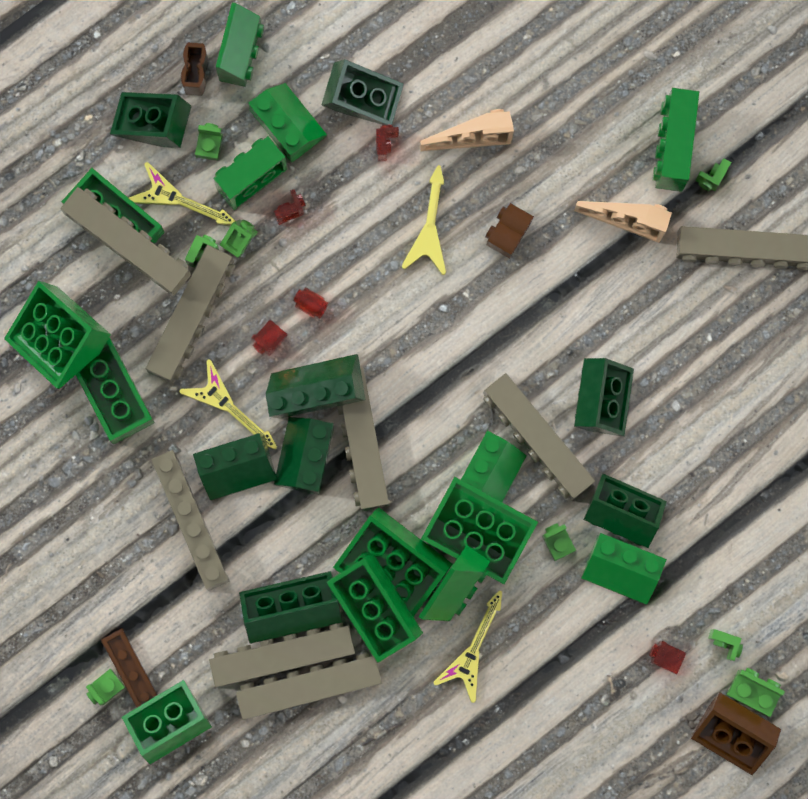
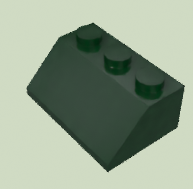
M584 358L574 427L590 432L625 436L634 368L607 358Z
M288 418L276 472L277 480L274 481L275 486L317 495L320 494L334 431V423L311 418Z
M261 433L193 454L199 477L210 501L277 480L265 436Z
M602 473L583 520L626 538L637 545L649 548L659 529L667 501Z

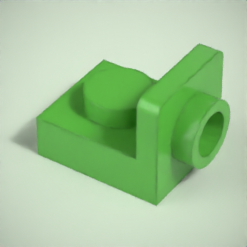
M205 123V126L199 125L195 156L197 158L218 161L223 137L221 128L211 123Z
M723 158L720 165L715 163L709 175L700 171L695 181L699 183L701 188L707 191H716L732 162Z
M237 220L232 223L220 246L239 258L258 231L254 229V225L249 221Z
M196 235L185 258L186 264L195 268L207 245L219 250L218 245L215 243L216 240L207 235H203V237Z
M558 523L546 528L547 533L542 536L554 562L576 551L566 531L565 524L559 527Z
M716 629L710 630L708 639L714 640L713 645L727 649L728 645L730 646L727 660L735 661L736 657H740L743 649V644H740L742 638Z
M109 669L92 684L86 686L89 691L86 695L93 704L105 705L126 687L113 670Z

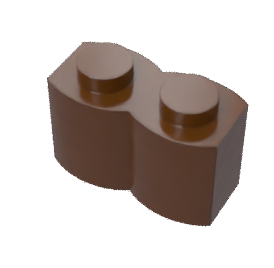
M188 42L183 51L185 65L181 72V82L186 95L202 96L206 88L204 73L208 67L206 48L203 43Z
M511 203L507 208L503 206L497 216V219H499L496 227L491 226L485 236L488 239L486 245L510 259L531 225L534 216Z

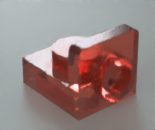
M382 125L376 129L378 161H387V153H391V141L389 138H398L399 127H393V125Z
M294 189L290 190L294 203L290 204L287 202L281 204L274 211L278 225L304 215L303 207L306 205L301 193L297 195Z
M269 320L256 335L254 334L251 337L252 342H254L252 347L260 354L266 353L270 356L288 334L272 320Z
M659 641L658 644L654 643L649 653V656L652 657L650 663L675 675L678 674L686 652L667 644L665 641Z

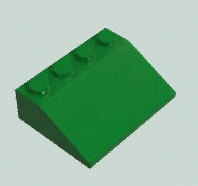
M38 281L4 340L55 388L60 389L100 354L111 334L59 287Z
M454 477L421 540L456 559L466 545L490 561L486 567V570L489 571L487 576L505 585L538 521Z
M378 507L366 520L333 568L340 573L373 553L414 617L453 564Z

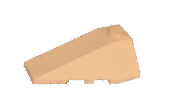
M495 109L490 113L423 139L420 142V151L511 144L514 128L510 111L504 112L503 109Z
M577 201L574 209L578 213L660 243L666 233L672 212L667 211L666 207L659 204L653 206L650 204Z

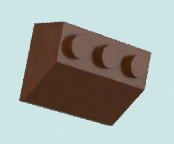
M719 692L705 711L691 739L753 776L775 749L781 729Z

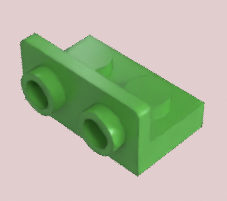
M746 668L745 671L738 670L726 696L767 717H771L780 696H783L785 693L784 690L780 689L781 684L771 679H767L766 682L758 678L759 673L749 668Z

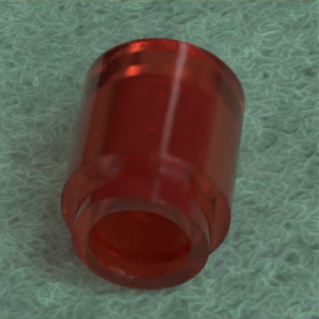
M307 287L304 290L299 289L293 299L296 302L295 308L313 318L318 317L321 319L329 305V302L325 301L323 296Z

